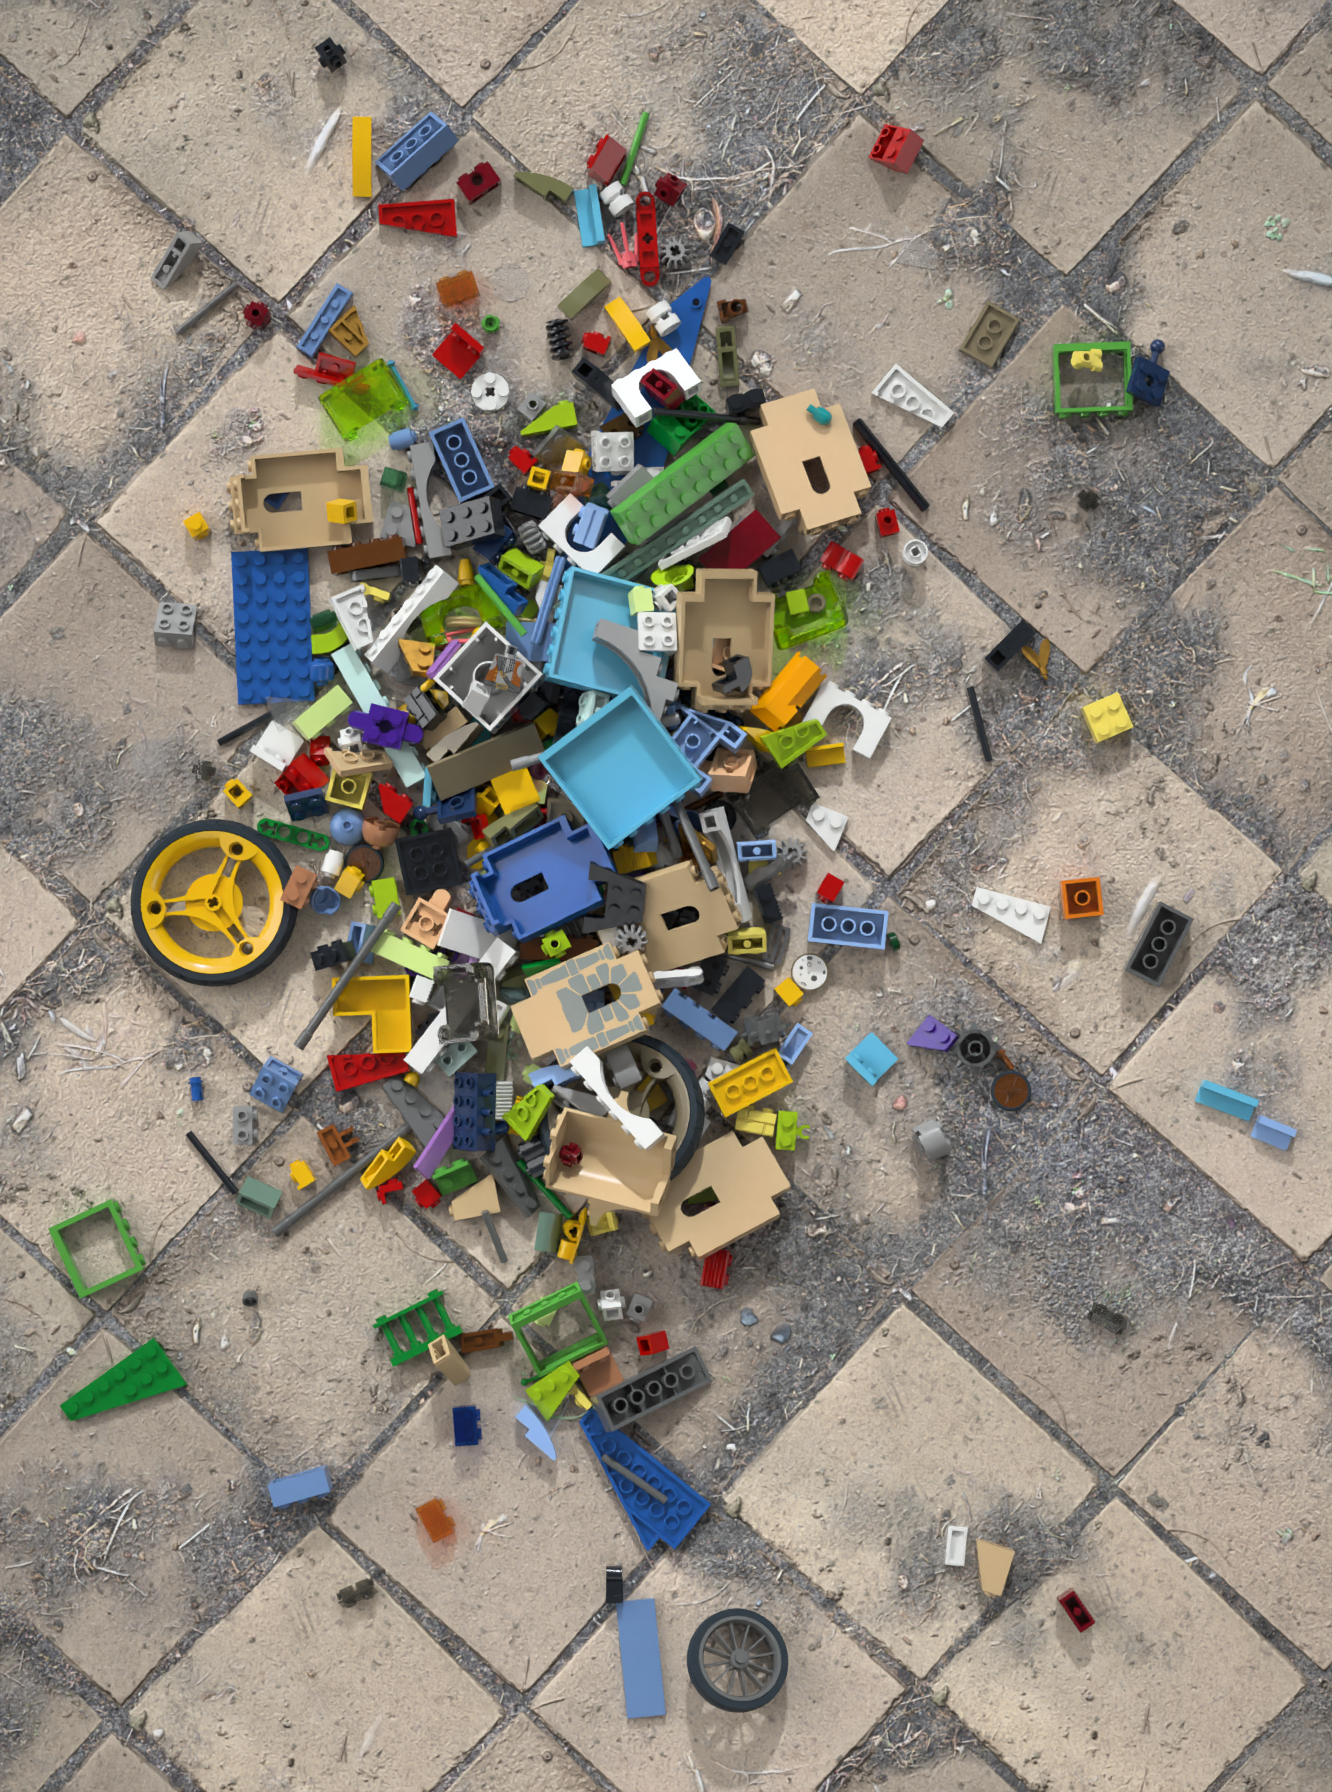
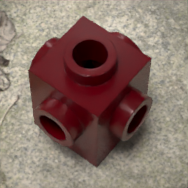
M668 172L664 177L660 176L655 184L657 189L654 195L673 207L681 198L687 184Z
M252 301L250 305L247 304L243 310V318L247 322L246 325L254 330L258 328L263 331L272 318L270 310L267 309L268 305L261 301L257 303ZM257 310L259 311V315L255 317L253 315Z

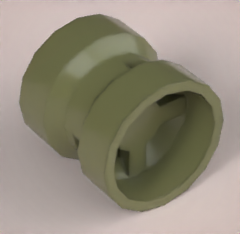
M744 1038L739 1041L738 1045L728 1049L738 1065L743 1062L744 1058L754 1054Z

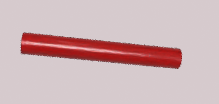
M409 487L406 489L416 545L423 544L414 487Z

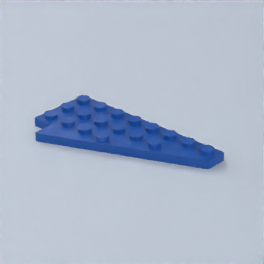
M591 1406L579 1423L644 1547L649 1551L656 1541L661 1538L673 1549H676L711 1503L619 1428L612 1432H606L597 1411ZM604 1453L667 1496V1501L663 1504L600 1460Z

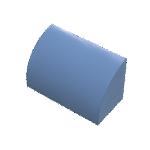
M653 816L655 820L649 825H641L638 828L639 832L632 837L634 852H657L656 816Z
M351 921L348 941L353 940L356 953L359 952L376 926ZM370 951L363 963L373 965L375 953Z

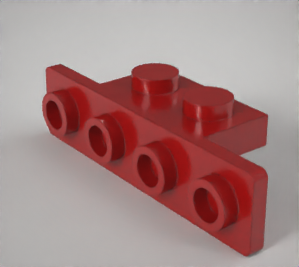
M322 352L318 354L315 369L297 365L293 371L300 378L315 379L317 383L332 384L335 388L341 390L349 389L357 395L367 394L370 390V385L353 381L356 362Z

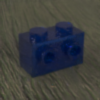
M476 1404L453 1406L455 1447L479 1445V1440L483 1439L482 1428H478V1420H481L480 1409H477Z

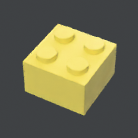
M1118 692L1080 709L1096 744L1133 728V724Z
M333 768L325 800L364 811L374 774L367 772L339 777Z

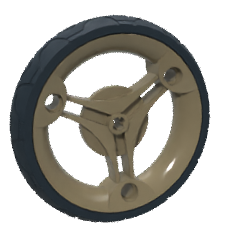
M643 1035L597 1055L602 1063H605L606 1053L627 1044L634 1060L642 1063L644 1068L641 1072L643 1081L648 1075L652 1078L642 1093L637 1089L643 1081L624 1090L620 1086L608 1088L613 1099L618 1098L621 1091L629 1092L628 1110L633 1115L650 1119L647 1099L658 1082L667 1083L670 1087L676 1105V1122L672 1135L677 1136L674 1168L669 1179L672 1181L688 1165L698 1148L705 1119L704 1098L699 1081L688 1062L665 1042L648 1035ZM661 1065V1070L658 1073H653V1066ZM580 1079L563 1087L573 1090ZM554 1083L546 1086L551 1092ZM553 1101L538 1126L540 1139L547 1155L550 1154L549 1150L552 1142L550 1139L551 1130L557 1126L558 1114H562L560 1107Z

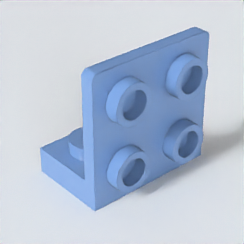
M270 1056L263 1065L249 1095L282 1113L304 1074Z

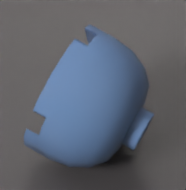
M354 808L338 810L330 821L332 837L338 843L345 846L359 844L364 839L362 836V823L365 816Z

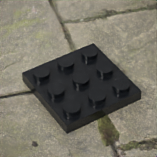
M451 827L395 839L407 896L463 884Z

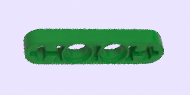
M268 818L261 819L257 824V830L264 836L317 851H325L330 846L329 838L321 833ZM269 822V826L275 827V824H278L275 836L272 835L274 832L272 830L263 832L264 829L261 828V825ZM288 827L290 830L289 836L282 838L279 835L280 828ZM300 832L308 834V840L305 843H300L297 839ZM312 834L315 835L314 839L317 840L323 837L326 845L318 848L319 844L312 842V846H309Z

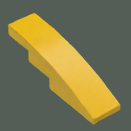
M372 116L352 117L353 197H372Z

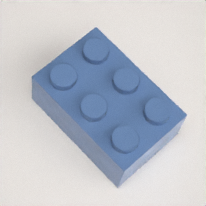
M327 1465L274 1479L268 1484L273 1507L279 1506V1509L290 1507V1504H293L295 1501H298V1504L307 1502L313 1496H316L317 1499L328 1496L333 1488Z

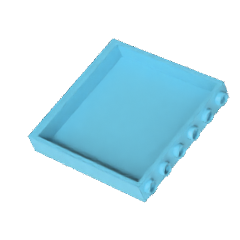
M571 566L567 571H564L562 577L564 587L560 590L558 600L561 602L554 615V619H557L556 626H553L550 636L553 637L552 645L549 644L547 649L549 659L543 668L544 680L587 692L595 690L610 695V698L617 697L633 685L645 701L640 684L630 667L607 647L591 641L596 623L601 618L638 630L637 616H631L628 593L633 587L645 585ZM645 586V588H651L652 595H653V594H654L653 590H654L655 588L649 587V586ZM642 651L661 658L662 670L658 677L665 679L669 656L664 655V651Z
M633 685L538 756L608 850L612 847L614 849L620 847L624 843L623 839L625 837H633L639 832L638 828L641 825H649L655 820L653 816L658 812L661 815L670 809V803L674 800L676 803L686 797L684 793L689 789L691 791L697 789L701 785L700 781L703 779Z

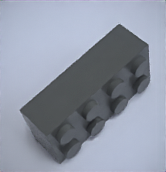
M1161 901L1157 902L1122 970L1156 988L1160 987L1194 918Z

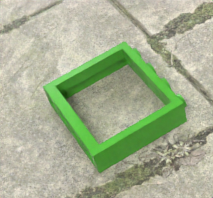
M1130 341L1054 344L1052 346L1054 416L1059 415V418H1071V415H1078L1079 418L1090 417V414H1097L1098 417H1108L1109 414L1116 413L1117 416H1128V413L1133 411V397L1126 393L1131 375ZM1091 349H1101L1102 353H1123L1125 406L1061 408L1059 355L1073 354L1074 351H1090Z
M114 1198L48 1228L80 1299L146 1268L145 1257L142 1253L139 1254L136 1248L139 1246L135 1236L131 1237L129 1222L126 1218L123 1219L120 1213L123 1211L118 1201L115 1202ZM109 1207L136 1267L91 1288H87L61 1229Z
M578 1281L508 1315L510 1324L539 1378L551 1373L567 1361L572 1362L578 1358H583L587 1354L609 1344ZM580 1299L597 1333L538 1361L521 1327Z

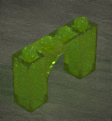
M479 584L454 590L447 599L430 605L420 613L427 642L434 643L435 646L448 643L444 629V620L449 612L458 607H471L478 611L482 624L487 622L494 629L503 627L499 609Z

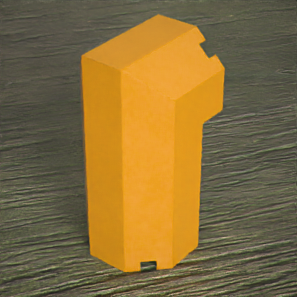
M799 651L771 682V686L767 687L758 698V705H752V709L748 710L773 732L778 731L779 728L783 729L798 711L796 707L800 710L827 677L825 673L823 675L820 674L821 669L805 655L802 658L799 657L801 655Z

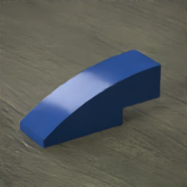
M490 562L479 565L478 571L511 613L514 616L523 614L529 601L515 591L518 584Z

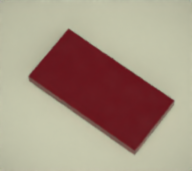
M755 509L729 531L726 538L714 544L698 560L706 569H746L779 541L781 537L759 511Z

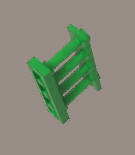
M432 1290L427 1293V1298L389 1317L385 1314L375 1319L377 1323L373 1324L374 1329L381 1326L394 1352L392 1354L393 1358L390 1359L393 1367L428 1350V1344L440 1336L445 1335L447 1339H450L463 1332L460 1324L457 1326L455 1323L452 1324L439 1297L444 1294L443 1290ZM431 1300L445 1325V1332L441 1334L434 1331L422 1307L423 1304ZM413 1309L416 1310L428 1334V1340L423 1343L417 1340L405 1316V1313ZM397 1317L411 1343L409 1345L411 1349L405 1352L403 1349H400L387 1323Z

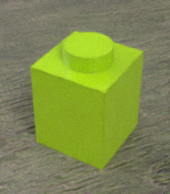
M805 589L786 592L785 597L790 617L795 616V619L806 617V613H809V606Z

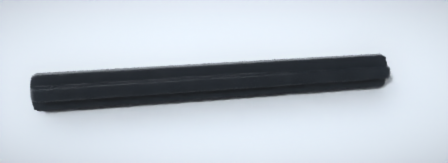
M861 418L854 421V428L869 447L876 451L877 457L920 511L924 512L927 510L930 504Z

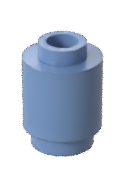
M410 427L393 432L392 435L388 436L392 451L410 448V445H415V442L418 441L415 430L411 431Z

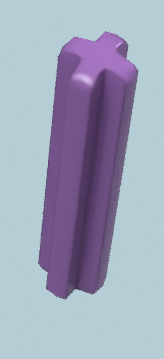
M457 639L452 640L428 669L426 675L429 676V679L433 680L461 648V643Z

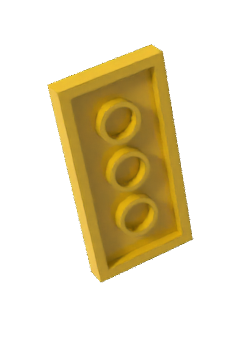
M774 1047L707 1082V1085L723 1116L727 1117L787 1086L793 1080L777 1049Z

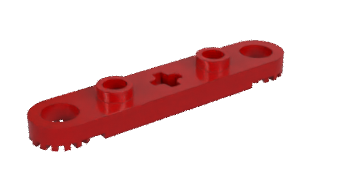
M645 191L639 193L636 197L640 279L644 286L654 287L659 282L655 199L650 192ZM648 197L651 203L647 207L642 206L640 199ZM647 234L650 238H653V240L650 241V244H646V241H642V238H645V235ZM646 273H654L656 276L653 282L646 281L644 278Z

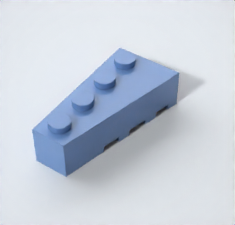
M674 988L662 1006L664 1014L670 1018L675 1016L680 1019V1025L687 1030L689 1027L696 1031L694 1035L704 1041L705 1038L712 1042L710 1046L717 1051L721 1049L725 1051L738 1033L676 988Z

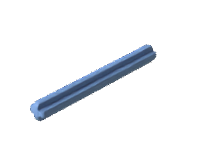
M556 556L531 636L530 641L533 645H541L566 563L565 557Z

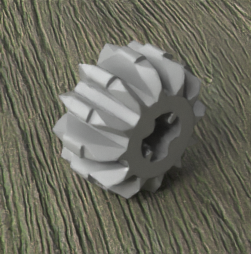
M673 236V242L668 238L665 239L667 245H660L663 250L659 251V255L664 256L661 262L665 263L668 261V268L674 264V268L678 269V263L684 267L685 262L683 260L689 262L690 257L687 255L692 253L690 249H687L689 243L682 244L684 241L682 237L679 239V242L676 241V236ZM675 249H678L679 255L672 256L671 250L675 251Z
M534 521L526 522L518 528L519 535L529 553L533 555L546 548V541Z
M789 837L788 845L782 840L781 844L784 848L777 846L776 849L782 851V853L777 854V858L780 855H788V849H792V851L795 849L799 855L798 858L792 861V870H795L796 862L799 867L803 866L799 859L807 861V858L802 856V854H807L808 850L801 851L805 843L798 846L799 839L796 838L795 843L792 844V838Z
M631 924L630 928L624 925V930H617L619 935L615 936L617 941L616 947L621 948L622 954L626 951L630 954L634 951H639V949L645 950L644 944L648 943V939L645 938L647 932L642 931L641 925L635 928V924ZM632 937V939H634L635 941L631 942V940H628V938Z

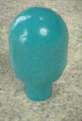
M810 404L806 409L813 414L812 418L821 425H828L832 420L831 413L823 407L819 406L816 408Z

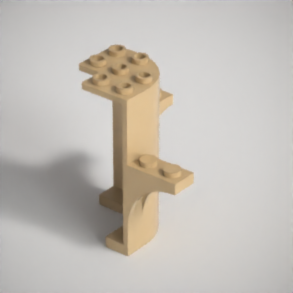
M621 1091L619 1097L614 1100L621 1108L629 1112V1092ZM564 1107L562 1114L557 1116L556 1128H552L550 1133V1139L552 1140L549 1150L550 1154L545 1156L543 1166L546 1167L543 1174V1179L546 1180L545 1188L587 1198V1203L590 1204L587 1211V1216H590V1225L597 1226L600 1217L604 1213L617 1209L633 1210L658 1217L669 1188L671 1171L674 1168L677 1136L664 1133L665 1137L649 1151L644 1148L640 1150L634 1143L636 1138L632 1134L627 1135L621 1128L623 1123L619 1119L615 1120L609 1113L607 1118ZM570 1142L578 1144L581 1151H583L581 1163L579 1165L573 1164L572 1168L563 1165L559 1158L561 1147L569 1145Z

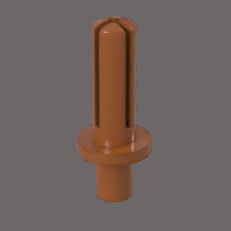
M1005 1049L995 1051L997 1053L996 1058L999 1057L1009 1070L1015 1068L1006 1056Z

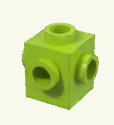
M563 929L556 933L552 930L544 934L545 938L542 939L544 944L540 945L545 955L549 954L551 958L555 956L556 959L567 954L565 950L572 947ZM554 941H558L556 948L552 947Z

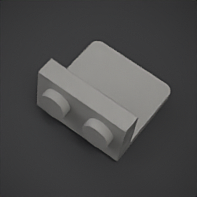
M160 602L154 627L155 646L193 649V630L197 606L193 604Z

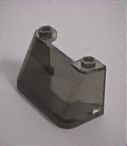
M774 759L755 772L749 793H726L729 802L756 840L765 838L770 831L769 824L798 804L811 806L820 798L795 759L783 768H780Z
M471 962L433 967V979L437 985L444 986L447 1024L441 1025L438 1030L439 1044L497 1039L499 1026L495 973L492 964L488 962Z

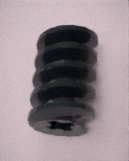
M555 319L546 322L548 324L545 327L546 330L551 331L547 334V338L551 339L548 343L550 346H554L550 349V353L554 354L551 357L553 361L573 357L570 356V353L574 352V349L568 348V346L573 344V341H567L571 334L565 333L570 327L564 326L568 319Z

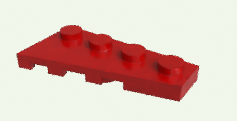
M454 199L378 205L380 225L457 238Z
M406 1052L327 1055L337 1093L411 1071L409 1064L404 1061L407 1056Z

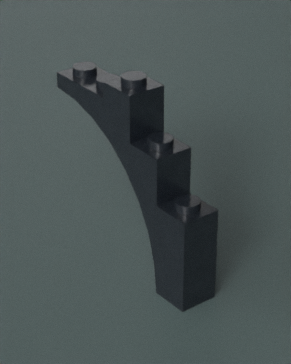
M565 686L552 745L577 727L576 718L580 708L579 699L585 691ZM548 771L546 781L558 784Z

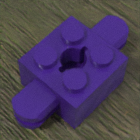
M371 703L369 713L352 711L348 716V723L353 729L364 731L362 737L364 743L401 751L403 741L417 744L424 737V732L420 726L408 723L409 712Z

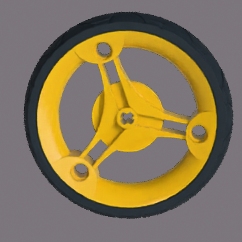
M206 819L180 826L158 840L145 855L137 869L130 899L132 922L137 937L144 950L159 967L185 982L200 986L217 987L233 985L248 980L265 970L278 958L294 930L298 909L280 900L292 870L284 855L272 841L259 831L239 822L223 819ZM236 845L242 846L243 851L240 855L233 853V848ZM222 848L226 855L215 874H208L198 878L192 883L187 894L184 896L165 899L160 894L161 886L167 873L181 858L200 849ZM230 858L237 860L230 878H228L223 873ZM243 861H251L258 868L269 892V913L265 926L258 937H250L239 919L243 910V896L236 884V878ZM215 898H217V902H219L218 906H213L212 908L210 900H215ZM185 902L186 910L168 912L167 903ZM158 903L161 905V912L154 914L152 907ZM167 916H188L196 926L203 930L212 932L222 931L235 946L233 954L221 958H206L192 954L180 947L170 937L163 924ZM233 924L237 926L245 938L239 943L228 929ZM246 944H250L253 947V951L249 955H246L243 951Z

